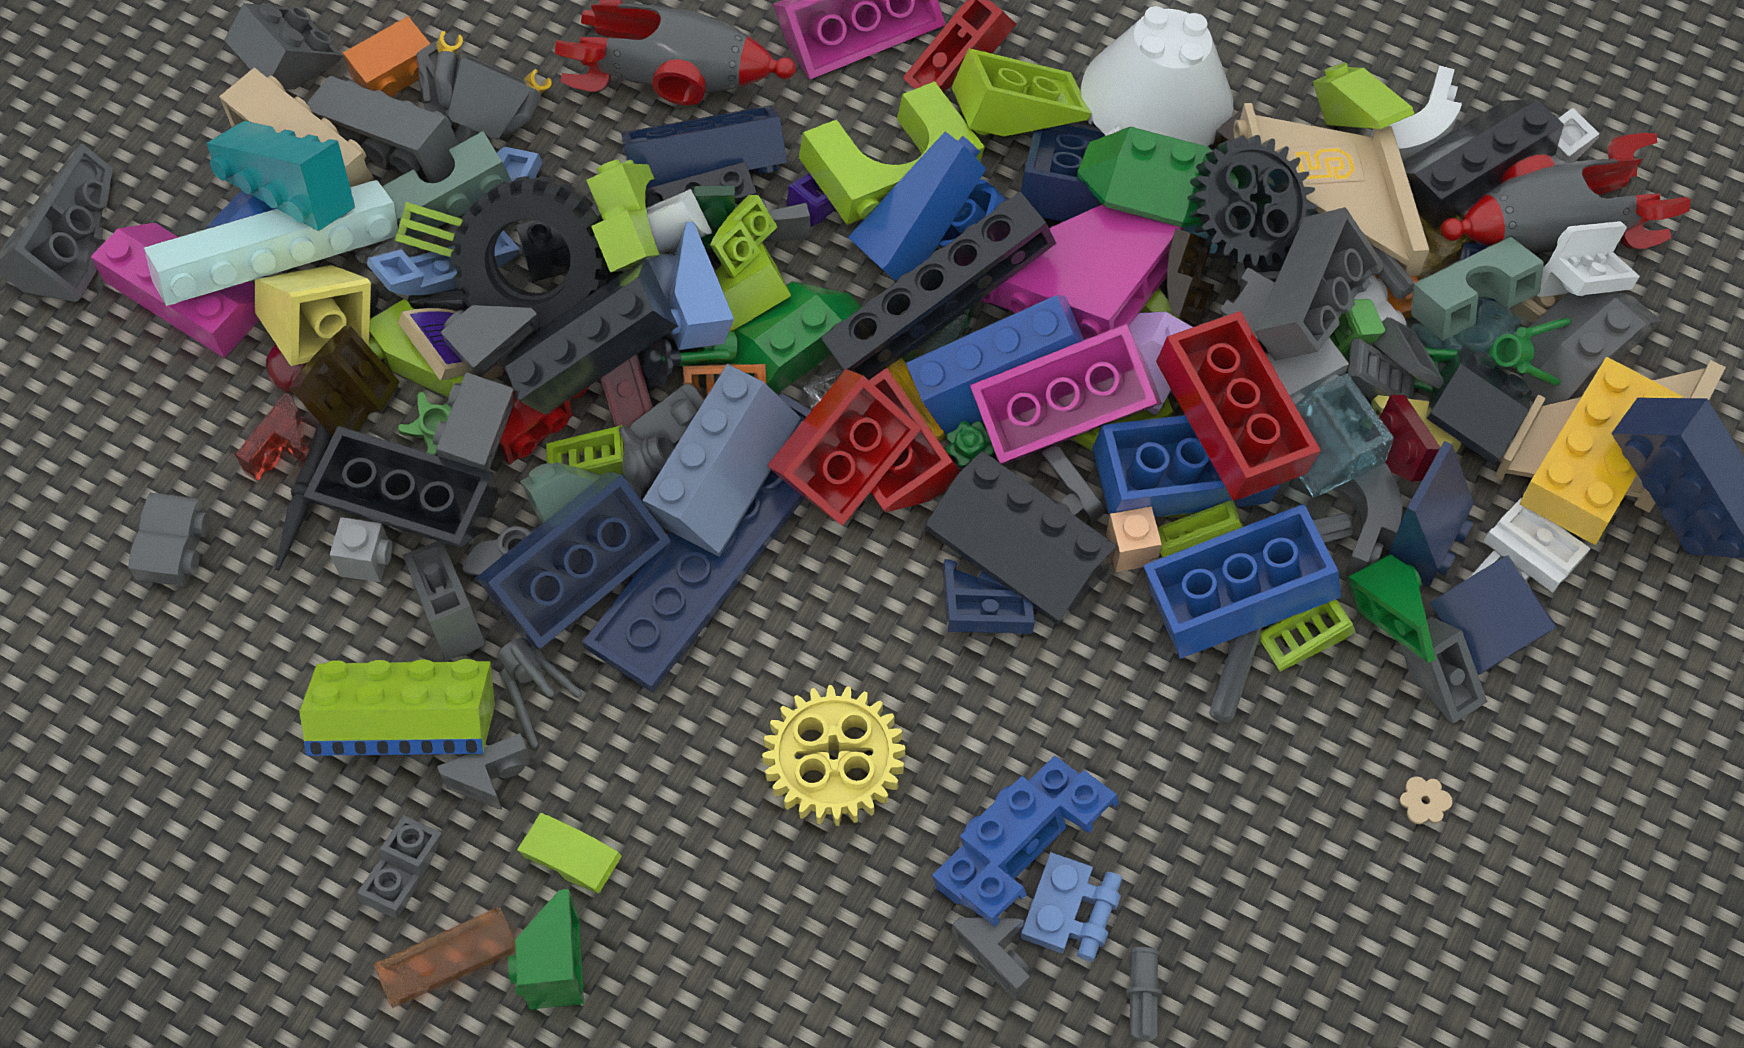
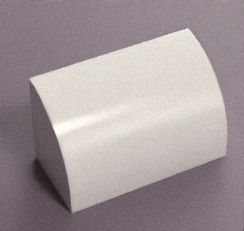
M691 189L646 208L651 232L659 253H665L677 248L686 222H694L700 238L712 233Z

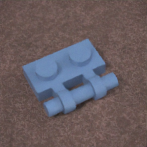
M1050 852L1020 939L1063 954L1068 938H1072L1081 942L1077 956L1085 961L1093 962L1098 948L1105 945L1108 931L1105 928L1111 910H1116L1121 898L1118 890L1122 877L1112 872H1106L1101 886L1088 884L1093 869L1092 866ZM1081 901L1094 905L1088 923L1075 920Z

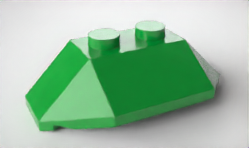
M1130 126L1089 142L1077 171V177L1082 183L1085 182L1092 194L1104 207L1183 228L1202 223L1200 218L1189 217L1190 212L1198 209V203L1187 200V196L1198 192L1199 189L1191 185L1190 180L1197 176H1202L1196 169V166L1204 161H1208L1205 154L1212 150L1207 146ZM1230 172V181L1238 188V179Z
M791 281L786 285L791 294L789 298L732 331L736 334L737 354L732 364H766V385L776 394L780 393L832 355L821 337L831 331L835 324L844 321L862 308L849 293Z

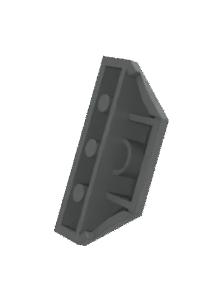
M1569 292L1528 327L1566 317L1571 320V323L1567 326L1530 338L1534 346V357L1530 362L1531 365L1560 380L1559 385L1554 386L1529 374H1523V380L1527 383L1529 389L1532 390L1531 401L1534 403L1536 397L1540 395L1546 398L1542 405L1545 406L1577 398L1588 388L1606 357L1616 362L1620 361L1659 327L1662 320L1632 295L1605 292L1577 296Z

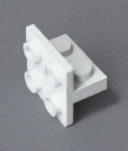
M1621 221L1568 227L1560 235L1555 251L1549 262L1543 267L1540 293L1537 296L1568 294L1569 292L1577 296L1633 289L1640 276L1613 253L1627 227Z

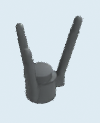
M517 638L507 643L499 651L498 660L504 667L499 675L508 687L529 745L532 749L538 747V741L516 681L519 680L520 683H527L534 680L547 697H552L554 691L540 673L541 668H543L575 697H581L582 691L550 663L540 649L534 650L527 639Z

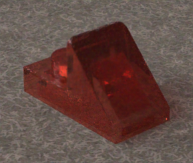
M286 392L235 454L244 473L256 481L277 464L282 451L289 453L304 463L308 455L301 414L293 397Z

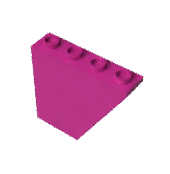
M1100 205L1049 228L1057 244L983 297L981 301L995 304L1016 314L1055 295L1066 296L1085 340L1124 324L1129 326L1166 279L1169 253L1175 228L1183 231L1184 228Z

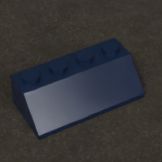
M772 105L621 132L626 160H633L634 164H648L654 179L648 182L646 189L742 162L746 163L748 170L756 169V173L779 170V164L788 163L780 116Z

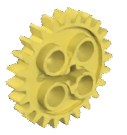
M829 685L826 697H820L815 688H812L810 692L811 701L805 702L800 696L796 695L794 696L796 707L794 711L785 706L780 708L784 722L771 720V731L775 735L764 737L765 747L770 749V751L762 753L763 764L771 766L765 770L767 781H777L772 786L775 797L787 793L784 799V805L787 810L796 804H800L799 815L801 819H804L811 811L816 812L817 824L821 825L826 814L832 815L835 825L839 826L842 814L848 813L850 819L856 823L858 822V809L863 808L872 816L874 814V799L883 804L888 803V794L884 788L898 789V779L892 774L898 775L904 772V763L897 759L905 757V746L896 744L902 740V730L897 728L890 729L894 725L893 713L880 717L883 711V703L881 701L874 703L870 707L867 705L868 693L865 691L855 700L852 699L851 687L849 686L845 688L842 696H836L833 686ZM853 727L861 728L866 732L864 736L858 739H850L844 733ZM807 730H817L822 734L819 739L812 742L805 741L800 737ZM837 750L839 754L838 759H830V751ZM868 750H871L873 752V754L870 756L864 753ZM797 754H801L804 756L801 759L795 758ZM854 768H861L868 773L867 777L859 781L849 779L846 774ZM812 770L819 771L824 775L823 779L816 783H808L802 777L805 773Z

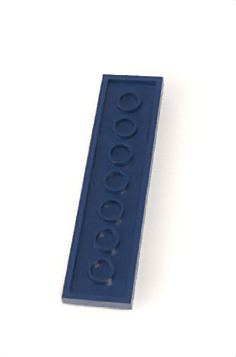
M783 393L779 395L801 417V424L811 410ZM771 470L720 556L670 532L667 536L671 542L642 566L582 641L584 648L653 693L801 504L804 497Z

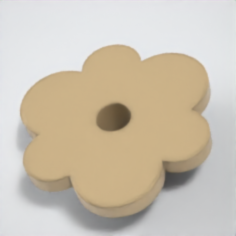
M1412 777L1407 781L1405 786L1406 792L1401 795L1400 804L1408 808L1407 816L1411 822L1423 824L1429 820L1431 823H1439L1443 818V812L1450 809L1452 797L1448 792L1441 790V783L1437 779H1429L1426 782L1421 777Z

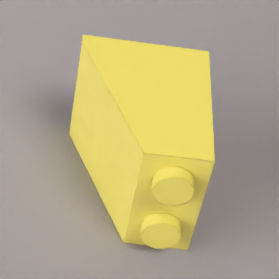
M333 265L255 279V314L291 366L308 363L344 326L350 325L369 346L371 282L368 278Z

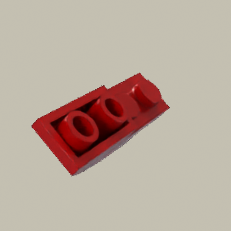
M589 386L581 392H579L578 394H576L575 396H573L572 398H578L581 395H583L588 390ZM516 398L499 443L504 460L511 465L517 459L527 457L535 450L537 444L549 434L562 430L573 416L569 400L545 415Z

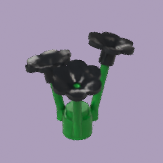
M729 331L724 344L697 347V352L680 353L677 349L671 350L669 341L660 338L642 350L648 391L654 390V384L657 386L664 385L667 376L672 374L673 366L701 363L732 364L737 354L736 334Z

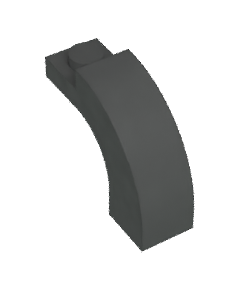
M1329 428L1309 481L1342 494L1353 504L1358 512L1361 532L1345 573L1350 576L1366 566L1377 562L1383 548L1390 550L1401 524L1402 499L1393 473H1391L1387 464L1378 454L1357 439Z

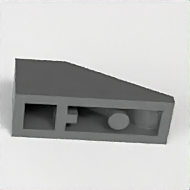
M436 541L404 554V560L445 661L468 655L473 650L485 646V641L444 543Z

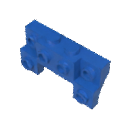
M1054 755L1029 781L1021 776L1012 786L1002 789L997 795L995 802L981 816H976L969 821L964 832L960 835L963 845L932 875L936 888L955 904L963 905L973 910L995 927L999 923L998 916L1017 898L1022 900L1026 896L1024 887L1014 879L1067 828L1064 818L1072 821L1089 834L1093 830L1092 823L1110 805L1115 808L1119 804L1117 794L1085 770L1079 774Z

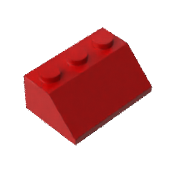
M886 368L869 381L922 429L871 490V493L885 513L931 501L947 490L960 473L890 371Z
M845 369L768 463L767 467L797 493L839 525L843 526L922 428L863 375Z

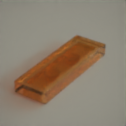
M499 906L376 962L374 967L388 1002L394 1008L516 952L515 940Z

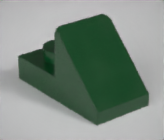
M735 185L695 186L694 196L712 231L711 234L701 237L707 254H715L710 246L713 237L736 208Z

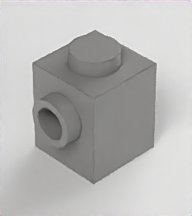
M340 517L330 551V557L341 577L381 582L385 565L389 564L392 555V541L388 539L383 525L376 522Z

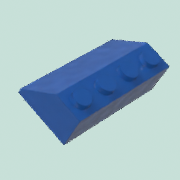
M1055 295L909 361L906 365L922 402L947 437V434L956 430L962 421L969 422L971 426L976 421L984 423L970 385L1084 341V338L1066 296Z

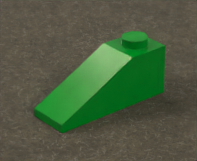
M1390 554L1348 576L1358 613L1426 662L1430 663L1436 660L1419 590L1422 582L1413 566L1406 565Z

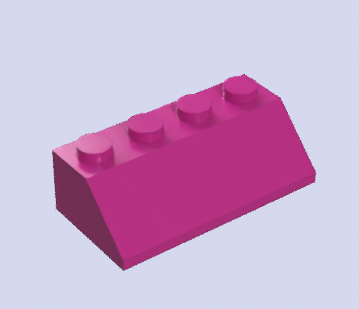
M782 0L773 4L785 41L809 80L946 25L938 0Z
M157 223L118 228L91 256L105 283L223 358L233 350L259 321L255 314V285L250 281L166 306L152 282L144 247L178 237Z
M1128 324L970 385L1000 464L1012 462L1046 449L1051 445L1059 444L1098 429L1104 424H1111L1162 404L1149 367Z

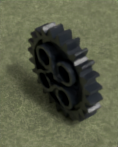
M1242 135L1233 139L1232 143L1227 140L1219 144L1218 150L1214 149L1207 152L1205 155L1208 161H1204L1196 166V169L1202 176L1191 179L1190 184L1199 190L1197 193L1187 196V200L1198 203V209L1190 212L1189 217L1201 219L1202 223L1194 231L1195 233L1207 232L1209 236L1203 244L1205 247L1215 243L1218 245L1216 258H1221L1230 253L1229 264L1234 266L1243 261L1245 269L1256 267L1257 264L1260 268H1265L1272 265V262L1276 264L1286 259V254H1288L1303 218L1308 217L1306 212L1316 208V204L1306 201V195L1314 192L1315 188L1304 187L1302 182L1310 174L1308 171L1297 172L1296 168L1301 161L1299 157L1291 161L1286 159L1289 147L1285 146L1275 151V139L1273 138L1261 144L1260 135L1250 137L1248 140ZM1230 172L1238 179V188L1231 183ZM1268 176L1275 184V191L1271 190L1268 185ZM1230 212L1237 219V229L1229 221ZM1267 216L1271 218L1274 223V232H1272L1267 226Z

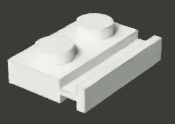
M1520 498L1499 520L1497 525L1488 532L1483 542L1502 556L1509 555L1517 567L1553 593L1558 585L1585 558L1590 548L1559 525L1520 505L1519 503L1522 499Z

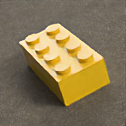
M1606 357L1531 479L1519 504L1596 545L1637 476L1630 462L1622 454L1621 448L1611 434L1637 398H1682L1683 396Z

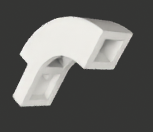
M1439 66L1426 107L1415 115L1389 125L1392 126L1402 162L1453 131L1462 103L1454 102L1458 86L1451 85L1455 69ZM1375 129L1372 130L1371 137H1373Z

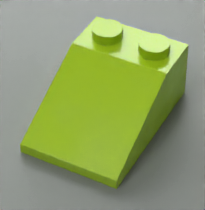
M970 48L951 87L969 129L981 135H989L991 133L1009 136L1089 120L1091 111L1082 99L1081 91L1071 72Z

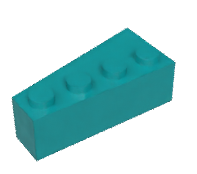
M242 121L207 142L211 156L210 167L220 180L233 184L244 193L255 196L266 202L271 208H277L299 223L302 222L320 231L355 208L338 140L328 139L322 143L318 136L308 134L303 138H299L291 130L285 129L280 133H276L272 126Z

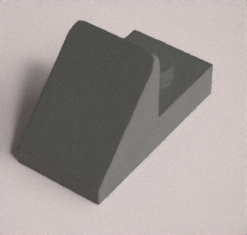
M521 733L486 746L483 754H466L441 764L437 768L447 789L501 810L502 807L491 780L497 777H513L522 772L524 767L532 764Z
M958 918L952 924V938L1016 1001L1028 989L1030 976L1027 972L1029 968L1017 953L1012 950L1006 953L1004 949L1021 934L1023 920L1017 918H998L999 923L994 927L984 918Z

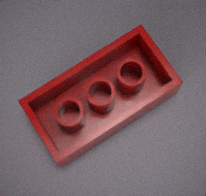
M1241 311L1167 336L1156 363L1233 502L1308 473L1321 450Z

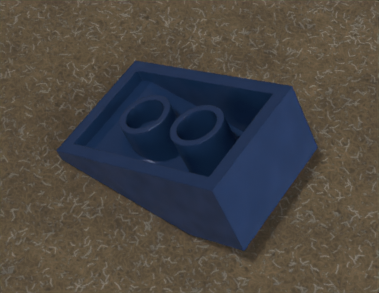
M1070 123L1034 130L1024 171L1021 193L1043 219L1067 221L1099 206L1100 201L1092 194L1085 182L1082 183L1077 177V171L1089 142L1105 136L1098 127Z
M1446 441L1443 442L1406 509L1387 555L1391 554L1406 565L1413 566L1418 572L1422 584L1428 587L1431 586L1437 573L1444 577L1446 576L1457 555L1450 551L1455 540L1463 544L1474 524V521L1467 518L1474 502L1452 444Z

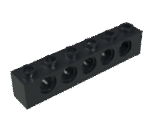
M745 162L648 188L645 191V203L647 208L690 189L694 194L695 186L735 185L736 204L741 203L748 195H757L747 165ZM593 203L591 208L596 215H600L597 204ZM538 220L516 225L532 283L568 273L570 250L564 238L557 230Z
M1019 191L1010 199L1001 202L994 211L979 222L967 227L960 236L945 247L933 252L918 267L902 275L896 283L877 297L869 299L862 308L850 317L835 324L831 331L822 336L821 339L844 370L847 369L861 374L867 380H870L1057 243L1047 223Z

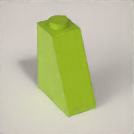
M763 243L758 245L761 253L736 277H730L723 265L714 271L734 317L729 331L737 329L791 296L777 265Z

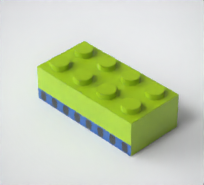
M421 659L413 662L393 663L385 660H374L369 663H345L338 660L317 663L299 711L306 756L483 754L495 707L491 661L461 659L456 662H432Z

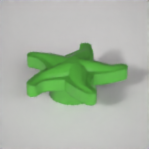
M419 392L417 395L419 418L411 424H400L398 430L402 435L424 438L428 446L426 453L436 455L437 445L433 444L434 434L441 420L447 422L452 407H449L448 403L444 405L431 404L427 401L425 393Z

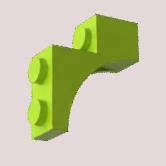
M619 159L597 168L598 175L586 181L603 221L591 227L610 272L625 271L644 258L650 260L660 255L651 232L645 203L646 186L649 181L654 179V176L648 164H634L633 160L620 163Z

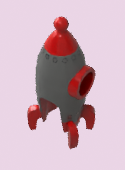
M599 0V4H591L592 10H584L581 16V24L595 26L596 33L611 38L580 37V43L561 40L555 42L556 55L579 60L582 65L589 67V71L586 74L562 73L561 83L588 92H601L609 86L612 75L631 82L652 86L660 97L678 105L690 106L698 104L703 100L705 93H716L741 88L758 82L771 73H775L780 79L787 80L792 78L796 72V65L792 59L782 57L777 61L774 60L762 45L725 21L695 11L672 7L622 4L623 0Z
M1657 133L1627 134L1615 137L1608 146L1609 159L1584 160L1556 165L1551 156L1543 154L1531 156L1515 163L1503 174L1500 182L1501 185L1484 195L1474 204L1462 221L1456 218H1448L1441 224L1440 231L1444 239L1448 241H1456L1463 234H1466V236L1478 243L1492 246L1512 237L1530 252L1555 251L1560 235L1570 226L1621 221L1627 227L1620 239L1621 243L1629 249H1645L1671 239L1670 229L1648 231L1643 227V224L1651 220H1664L1689 212L1691 199L1680 197L1660 200V193L1614 198H1601L1598 196L1626 187L1629 183V178L1637 176V165H1640L1643 160L1635 159L1633 157L1634 152L1637 149L1658 143Z

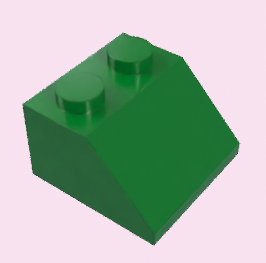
M563 889L553 896L515 939L516 955L508 956L510 983L515 984L517 996H523L530 1010L584 1004L580 917L569 889Z

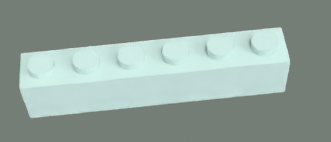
M374 180L350 187L355 208L320 231L302 222L299 223L286 213L274 209L144 247L151 279L165 305L168 306L394 238L398 232L394 202L380 183Z

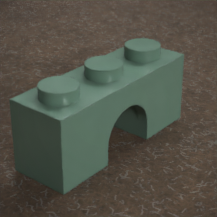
M484 131L449 149L455 161V167L450 176L438 183H426L418 177L413 169L382 186L394 202L396 219L399 224L406 202L458 217L465 214L484 193L490 191L494 186L504 181L506 183L512 181ZM413 212L410 220L436 228L446 223ZM407 228L406 235L414 238L427 235V233Z
M1509 237L1414 283L1411 315L1444 341L1476 324L1478 297L1495 299L1509 309L1539 294L1544 262L1514 238Z

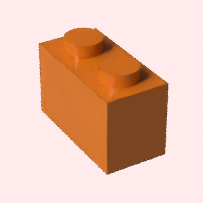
M407 16L343 52L350 76L358 85L372 91L380 90L389 97H393L402 89L420 80L416 54L430 45V42Z

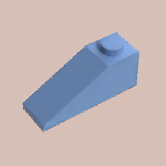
M686 222L679 240L668 297V305L678 325L677 328L668 334L673 335L678 350L724 344L734 321L694 222Z

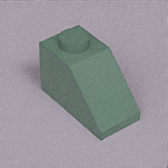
M556 462L554 464L546 463L537 466L530 471L529 477L521 480L520 483L542 525L603 475Z

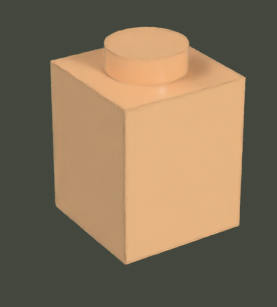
M1152 506L1110 514L1106 536L1108 540L1117 545L1112 559L1116 572L1144 567L1143 565L1150 563L1151 559L1159 557L1162 544Z

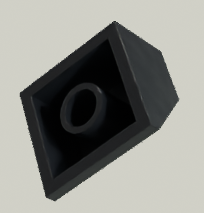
M1464 344L1440 371L1444 384L1439 389L1432 386L1426 419L1495 465L1500 460L1529 412L1532 390L1529 389L1527 383L1515 374H1507L1495 366L1493 360L1481 351H1473Z

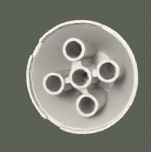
M1158 6L1147 9L1145 15L1093 59L1085 71L1080 88L1082 99L1091 111L1090 118L1087 121L1090 125L1094 123L1105 135L1116 125L1120 124L1123 129L1131 126L1203 146H1209L1210 144L1213 146L1216 130L1227 122L1233 114L1232 92L1213 39L1207 28V20L1201 14H1189L1176 9H1163Z

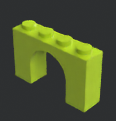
M936 82L902 94L897 121L921 153V156L912 162L901 165H889L870 159L857 148L837 119L803 132L799 159L847 225L861 219L864 220L945 131L957 141L962 136L967 138L980 151L976 158L981 162L985 148L975 133L969 129L968 124Z

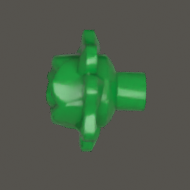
M962 421L956 430L947 434V441L950 444L946 447V453L956 459L959 467L965 468L982 451L990 457L994 455L995 450L991 445L992 442L989 434L980 421L974 422L972 426L969 422Z

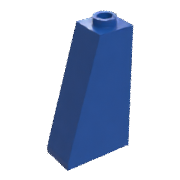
M945 131L848 238L897 282L902 275L911 272L932 255L984 174L986 168L976 158L980 151L964 136L957 141Z

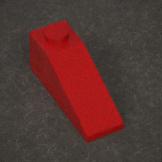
M966 0L903 76V79L914 89L936 82L944 93L953 85L969 48L993 54L1017 24L990 0Z

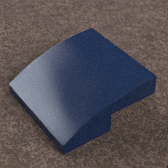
M1509 555L1484 568L1430 602L1441 621L1462 630L1478 675L1483 674L1517 651L1523 650L1557 628Z

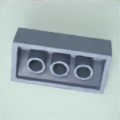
M727 364L643 498V504L662 528L720 556L770 474L771 469L767 467L768 463L795 432L801 422V417L763 381Z

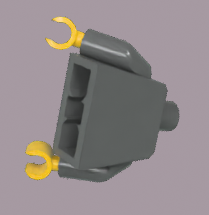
M445 31L441 32L436 43L439 54L434 79L438 103L445 109L446 117L459 124L455 133L459 144L484 131L486 136L498 140L502 134H511L532 119L541 100V94L551 86V79L548 77L540 86L534 79L538 71L537 69L529 73L524 79H521L463 52H460L457 58L456 54L463 42L462 36L458 34L455 46H449L444 41Z

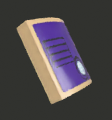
M441 308L403 311L398 324L440 381L465 375L466 372L473 374L446 345L441 331L445 329V322L456 311ZM498 362L482 378L491 379L502 376L505 370Z

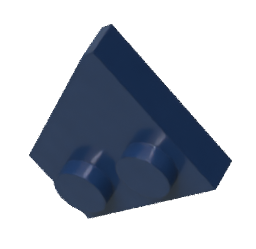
M944 559L942 574L947 632L1033 633L1035 621L1032 603L1024 598L1021 600V596L1006 589L1005 586L981 571L979 576L975 577L957 570L956 561Z

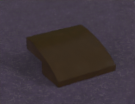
M1175 228L1167 270V289L1171 313L1178 317L1202 323L1215 286L1200 280L1212 245L1205 247L1203 245L1206 240L1205 238Z
M348 325L337 332L312 357L295 378L289 389L333 436L338 426L358 432L370 413L382 411L400 381L358 333Z

